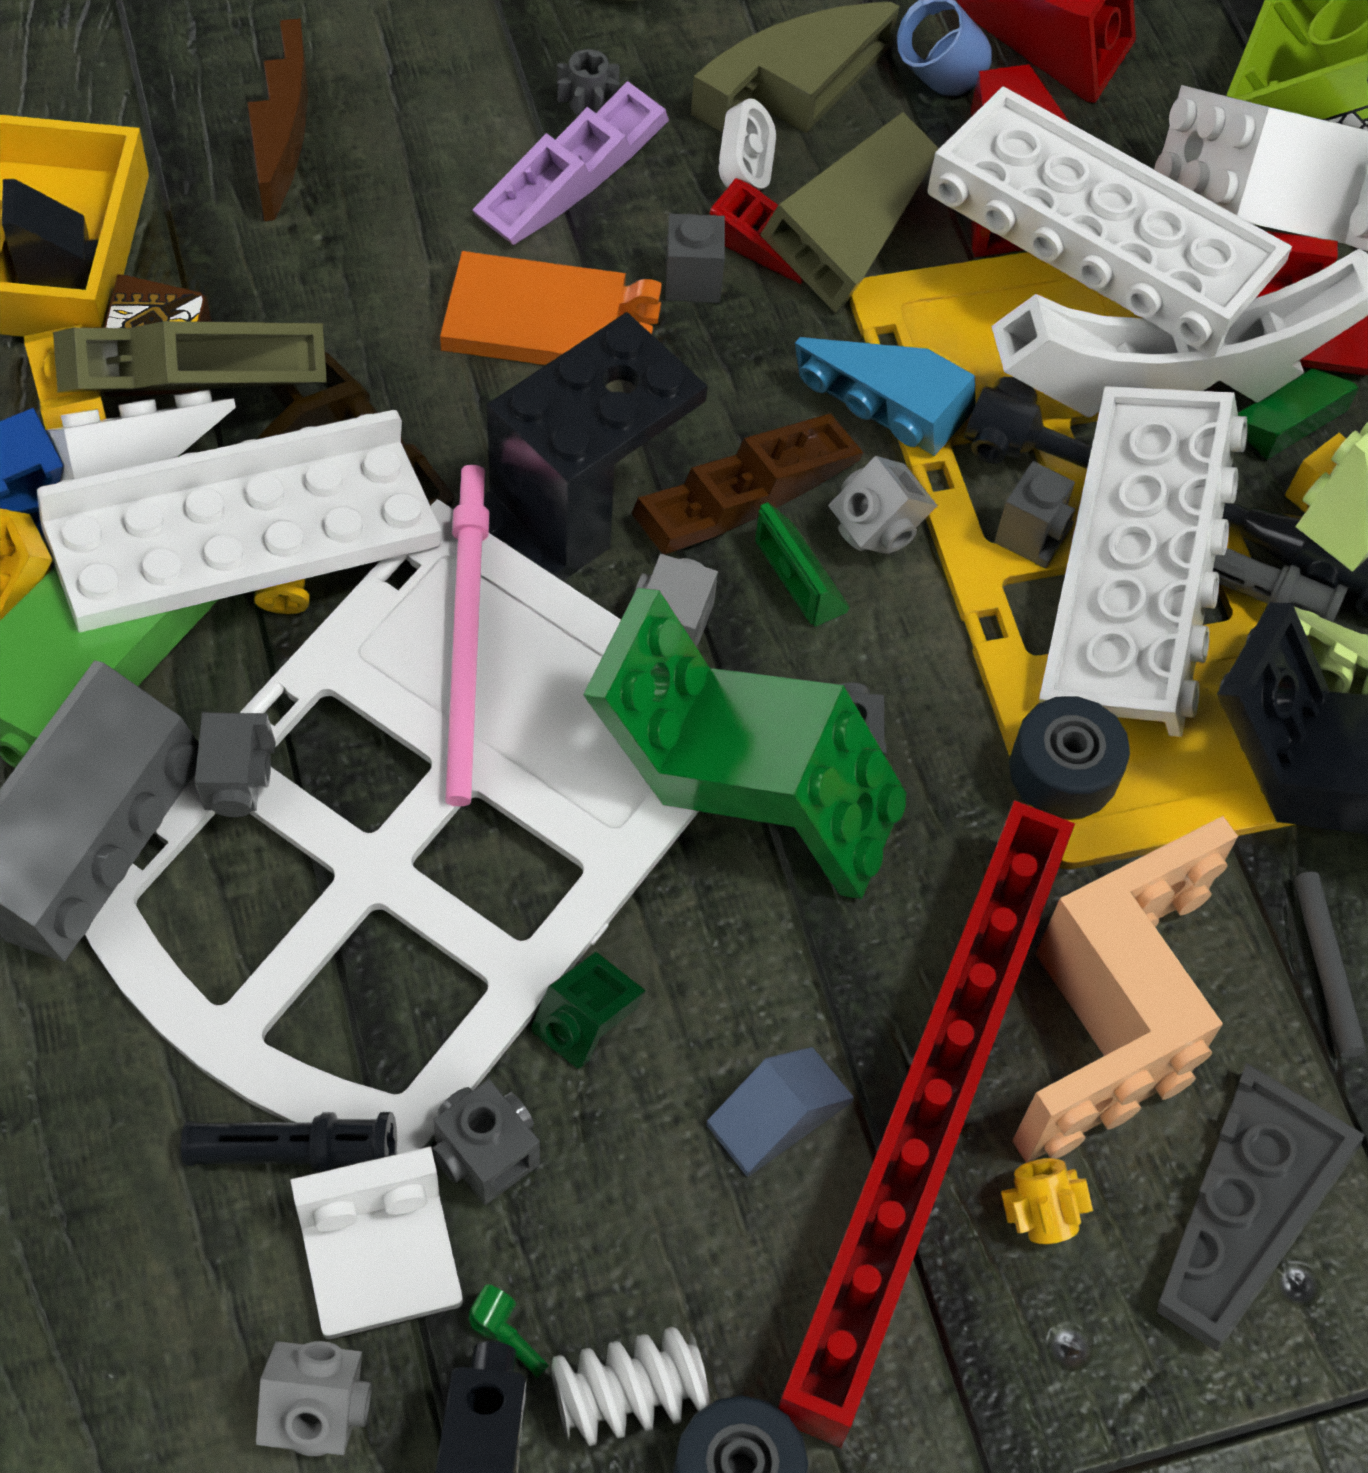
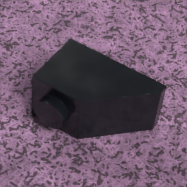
M3 179L2 226L19 284L86 290L99 238H89L84 215L16 179Z

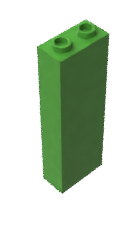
M54 567L0 620L1 758L10 766L16 768L94 660L105 663L136 686H139L218 600L78 633L56 568Z

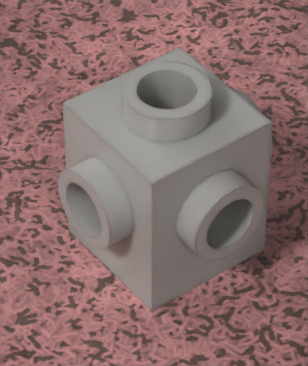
M875 456L864 468L852 473L842 484V491L828 505L841 522L838 526L840 534L851 546L860 551L867 549L885 554H891L909 544L917 533L916 527L938 506L905 464Z
M275 1341L260 1379L256 1445L294 1449L296 1452L307 1456H320L327 1453L344 1455L353 1426L365 1427L369 1413L372 1383L360 1381L362 1351L341 1349L333 1343L323 1341L310 1342L304 1345Z

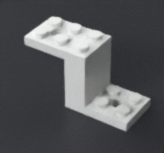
M1181 85L1178 99L1170 110V127L1162 154L1158 157L1154 170L1251 224L1315 238L1336 240L1339 243L1368 251V130Z

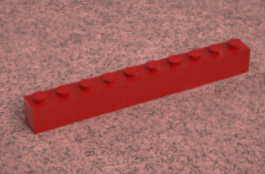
M1015 800L778 1409L790 1417L799 1431L839 1448L842 1447L853 1423L1075 823Z

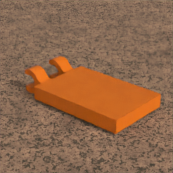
M462 251L440 334L441 351L547 365L626 312L652 334L653 326L649 324L658 323L661 309L659 299L662 283L652 279H642L626 286V273Z

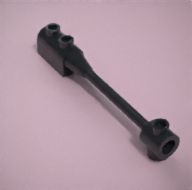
M1002 377L995 382L993 387L985 385L964 434L965 439L973 442L971 448L977 458L987 463L997 464L1004 460L1005 455L1018 460L1036 448L1085 469L1088 468L1092 446L1044 427L1040 406L1036 404L1037 394L1033 387L1015 377ZM1225 503L1222 519L1228 520L1229 527L1241 531L1240 535L1289 567L1294 565L1300 568V575L1332 588H1336L1339 584L1348 587L1346 593L1357 598L1356 609L1363 616L1368 617V558L1352 572L1296 528L1302 517L1254 507L1247 509L1235 503Z

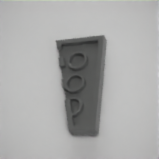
M1246 1063L1211 1163L1201 1185L1190 1221L1185 1229L1160 1298L1157 1312L1218 1353L1361 1146L1364 1134Z

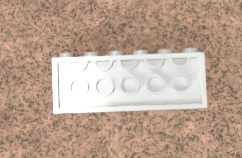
M1004 86L935 152L927 190L931 197L1210 357H1215L1221 350L1229 328L1283 267L1292 249V246Z
M1104 387L1041 687L1040 703L1054 697L1079 696L1101 704L1116 717L1165 722L1168 735L1182 737L1185 718H1194L1196 716L1199 703V682L1193 680L1196 662L1204 663L1206 661L1209 648V627L1203 626L1206 608L1214 609L1216 607L1219 592L1218 572H1213L1215 555L1224 556L1228 544L1229 523L1227 519H1222L1225 503H1234L1237 495L1238 469L1232 467L1234 452H1244L1247 440V417L1238 416L1235 394L1233 392Z
M390 410L376 414H365L349 420L317 427H305L294 432L257 440H246L239 444L198 453H186L175 458L138 466H127L119 470L93 476L67 479L56 484L38 488L37 498L41 529L78 633L440 546L442 530L401 444L402 420L398 411Z

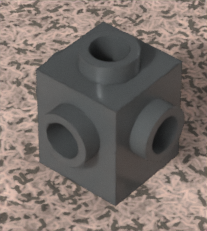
M490 1079L473 1091L470 1087L458 1090L439 1107L438 1116L433 1119L436 1146L432 1148L433 1156L451 1181L456 1183L463 1178L484 1205H487L540 1165V1141L530 1130L534 1126V1122L529 1111L514 1093L509 1092L503 1096Z

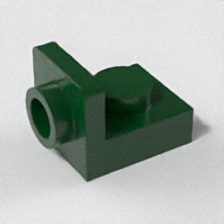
M595 951L549 985L532 1024V1032L574 1067L581 1068L590 1061L599 1039L638 1009L646 990Z

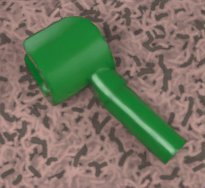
M491 1284L485 1285L469 1310L470 1326L484 1337L493 1340L497 1339L501 1343L512 1346L516 1350V1357L538 1378L549 1365L521 1337L516 1329L506 1323L517 1306L516 1302L501 1289Z

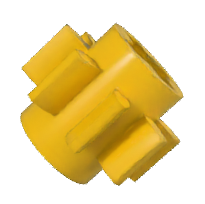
M1037 1159L1019 1166L1014 1172L1015 1188L1001 1191L1008 1223H1015L1017 1233L1027 1232L1029 1240L1037 1244H1054L1074 1237L1080 1229L1081 1219L1079 1214L1093 1211L1087 1180L1078 1179L1076 1169L1067 1170L1065 1162L1060 1159Z

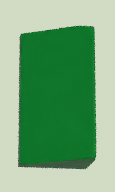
M1311 369L1260 402H1256L1238 413V416L1247 417V441L1268 460L1347 412L1359 387L1346 379Z
M769 502L760 505L755 542L810 625L812 624L816 627L846 614L850 609L848 603L796 526Z

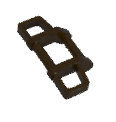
M325 352L326 380L331 387L302 397L294 385L271 386V390L286 409L263 430L258 439L379 412L369 402L370 394L359 381L355 380L329 353ZM401 438V444L423 491L430 498V501H428L430 506L438 499L452 508L454 495L415 444H406Z

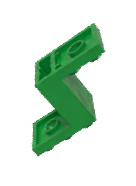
M637 588L583 694L588 703L663 805L795 827L838 894L862 899L871 877L875 876L880 870L883 861V849L893 825L903 816L907 793L844 685L710 668L660 590Z

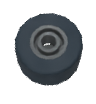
M1079 696L1054 697L1039 703L1023 719L1009 759L1011 782L1021 798L1029 805L1057 817L1079 819L1096 813L1115 795L1125 773L1130 756L1127 732L1113 713L1101 704Z
M741 1395L716 1400L694 1415L680 1437L673 1473H807L809 1463L803 1437L790 1417L766 1400Z

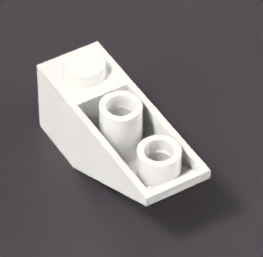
M209 389L174 395L176 407L157 410L155 399L118 405L120 417L100 420L98 409L61 415L63 427L45 430L64 465L60 481L79 479L119 470L127 466H138L178 457L236 408L234 398L212 400Z

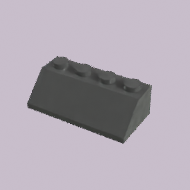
M93 661L0 788V936L6 942L62 962L66 961L79 940L87 933L101 908L117 885L124 879L128 869L152 834L160 827L164 817L185 786L196 774L199 743L182 717L103 662Z

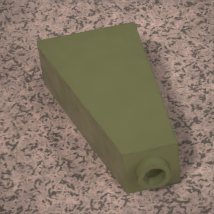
M901 112L781 202L760 235L836 314L844 307L865 277L933 163L935 152L939 148L904 112Z

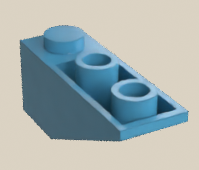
M799 337L795 342L799 376L809 388L818 393H829L844 402L850 411L864 420L873 419L890 429L894 436L903 444L910 447L918 446L934 456L968 419L975 408V375L929 349Z

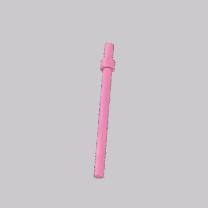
M466 465L461 469L460 504L453 510L452 535L458 540L445 802L458 807L467 806L471 803L482 541L487 539L489 535V510L484 507L485 469L478 465Z

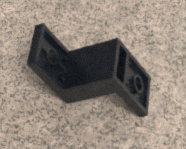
M626 312L487 404L489 491L484 494V507L489 510V533L558 579L564 581L611 548L614 464L706 402L708 386ZM615 380H624L632 383L636 389L630 393L611 392L605 386ZM406 559L399 566L409 578L418 570Z
M1269 602L1257 625L1249 632L1246 644L1230 672L1221 681L1217 693L1220 704L1231 723L1240 747L1245 753L1276 822L1368 834V695L1331 692L1293 603Z

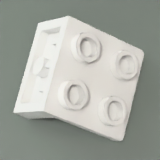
M431 1147L290 1179L295 1206L302 1228L321 1329L326 1339L343 1337L459 1308L462 1305V1293L440 1201L438 1177Z

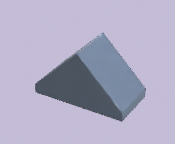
M810 1047L765 1058L707 1120V1127L748 1178L851 1104L854 1097L815 1049Z

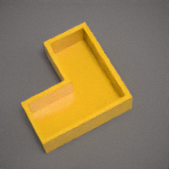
M0 115V335L24 337L82 324L83 328H104L117 274L124 275L149 177L140 128ZM3 179H16L84 215L89 238H99L86 290L19 284L2 226Z

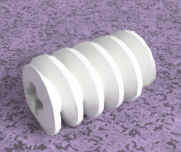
M675 1327L665 1328L660 1352L650 1336L642 1334L638 1335L635 1340L633 1359H631L621 1342L614 1341L609 1343L605 1366L602 1365L594 1351L590 1348L581 1350L578 1373H574L564 1356H554L552 1360V1379L568 1443L571 1428L577 1427L587 1444L592 1446L597 1442L599 1421L606 1420L617 1439L625 1437L626 1418L629 1413L634 1412L644 1430L649 1431L653 1430L656 1406L662 1405L673 1424L681 1422L683 1399L690 1398L698 1412L710 1405L706 1374L695 1337L690 1332L689 1344H687Z

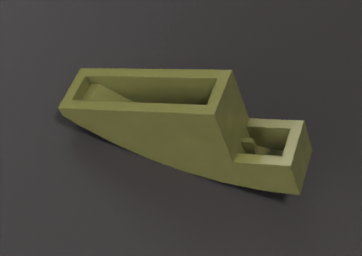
M873 2L835 7L775 24L745 38L718 55L694 75L691 115L723 133L727 111L742 101L751 98L760 102L768 112L807 133L893 45L899 6L893 2Z
M162 321L133 328L74 327L53 332L58 392L190 390L327 382L323 323Z

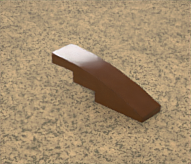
M301 18L280 20L284 59L264 61L269 100L247 102L264 221L276 219L293 181L304 141L308 89Z
M829 413L743 438L736 455L692 467L684 484L638 497L631 514L661 553L666 555L718 536L758 518L760 505L769 502L775 508L782 506L860 461L864 452L832 414Z

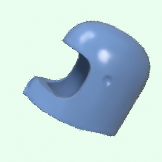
M918 0L909 8L901 20L897 33L898 52L904 63L928 87L937 93L957 97L971 92L976 87L979 71L989 70L992 62L991 45L983 31L955 0ZM943 10H955L959 15L960 28L950 31L942 37L931 49L926 60L920 58L912 46V33L920 21L929 14L934 15Z

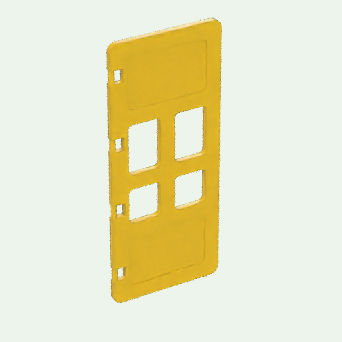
M1029 252L865 277L850 297V306L860 335L864 338L865 343L881 344L878 335L894 333L898 346L926 348L975 375L976 403L986 384L993 387L998 379L1013 377L1004 372L991 326L1035 294L1064 307L1102 316L1142 318L1050 264L1038 259ZM1033 388L1037 394L1036 404L1040 406L1044 427L1074 438L1071 426L1098 421L1099 412L1088 418ZM970 415L935 456L918 446L910 447L899 440L898 442L908 469L938 505L925 519L961 621H964L973 646L972 652L1010 757L1023 719L1040 703L1039 697L1048 654L1032 655L1027 652L1003 587L1009 584L1059 576L1066 573L1087 469L1036 448L1033 449L1038 464L1075 481L1068 502L1069 506L1076 509L1072 521H1074L1072 529L1045 569L996 543L989 542L983 535L952 447L955 445L972 443V441L964 438ZM943 469L950 489L933 492L927 472ZM1229 527L1227 548L1251 558L1242 535H1240V531ZM1219 585L1218 594L1229 620L1203 625L1209 627V648L1206 661L1204 663L1196 662L1193 680L1199 682V703L1196 716L1194 718H1185L1182 737L1169 736L1165 722L1117 717L1127 732L1130 756L1125 773L1115 795L1100 811L1084 818L1065 819L1075 823L1059 868L1071 870L1147 855L1224 816L1238 836L1295 825L1276 822L1217 696L1223 677L1230 672L1246 644L1249 632L1257 625L1267 603ZM996 615L1004 638L987 641L979 618Z

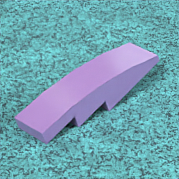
M627 81L597 113L586 107L556 140L546 133L473 209L474 215L512 245L518 243L575 205L632 158L669 121L666 109Z

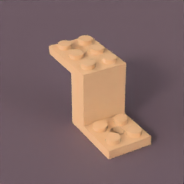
M1224 816L1059 899L1038 947L1036 956L1104 1056L1036 1092L1012 1140L1026 1163L1045 1153L1050 1158L1055 1159L1068 1154L1085 1140L1084 1132L1101 1123L1105 1125L1107 1130L1123 1124L1140 1111V1102L1156 1093L1159 1094L1162 1100L1175 1096L1195 1081L1196 1077L1192 1073L1193 1070L1211 1056L1212 1051L1209 1045L1223 1023L1155 927L1159 923V918L1175 910L1179 915H1186L1199 908L1211 897L1212 893L1209 888L1214 879L1227 868L1228 864L1225 860L1238 838V835Z

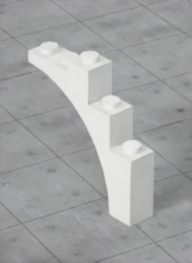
M1359 248L1316 274L1276 292L1255 298L1229 328L1223 346L1215 357L1204 354L1144 318L1102 316L1064 307L1037 294L991 327L1005 373L1088 418L1100 411L1105 386L1204 391L1220 380L1258 403L1304 373L1300 359L1368 316V254Z

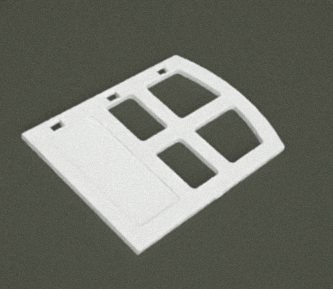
M438 499L430 507L442 530L440 546L380 560L240 712L265 713L283 692L287 694L289 699L294 701L295 704L275 726L271 724L276 747L320 698L332 696L431 764L430 771L377 831L366 833L271 767L269 787L259 788L257 811H251L249 814L328 869L335 877L329 887L234 996L223 1005L210 1003L182 973L158 942L136 907L138 898L215 815L213 810L204 809L195 785V776L185 786L164 817L160 827L153 833L166 846L143 871L132 863L126 876L117 885L85 934L93 951L123 995L163 1039L203 1073L248 1103L286 1122H312L313 1118L316 1115H321L322 1112H334L338 1119H377L380 1112H393L397 1126V1154L426 1148L431 1145L435 1140L433 1119L438 1116L437 1112L442 1103L462 1088L470 1087L472 1091L477 1088L538 1012L549 985L570 971L589 947L597 942L609 927V922L699 812L663 805L583 696L621 619L489 533L487 539L482 541L471 798H480L578 865L583 870V874L533 936L527 940L519 941L413 867L416 858L460 808L445 802L458 540L452 535L453 509ZM406 559L418 570L398 591L385 581ZM374 910L388 912L488 985V989L483 997L410 1086L401 1094H390L341 1079L309 1066L264 1042L266 1033L368 914Z

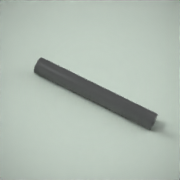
M1317 872L1301 873L1294 878V883L1339 1053L1343 1058L1357 1057L1364 1054L1367 1050L1321 880Z

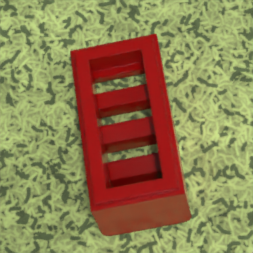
M735 178L712 206L709 215L725 216V247L801 284L804 280L760 235L778 207V204L750 184ZM756 225L760 227V229L756 231L752 227Z

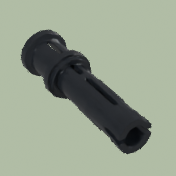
M322 1112L321 1115H316L312 1122L195 1123V1121H186L181 1134V1157L186 1166H194L195 1164H311L313 1171H319L320 1173L397 1155V1126L393 1112H380L377 1119H338L334 1112Z

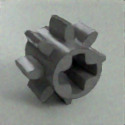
M583 49L574 52L569 60V64L559 63L557 65L558 102H568L571 110L577 115H580L586 107L597 113L620 89L619 64L609 65L607 57L597 50Z

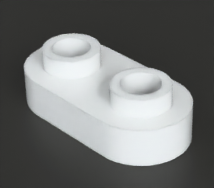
M749 98L730 108L725 116L719 157V175L727 188L735 178H738L760 191L767 187L771 180L776 130L766 108L755 99Z

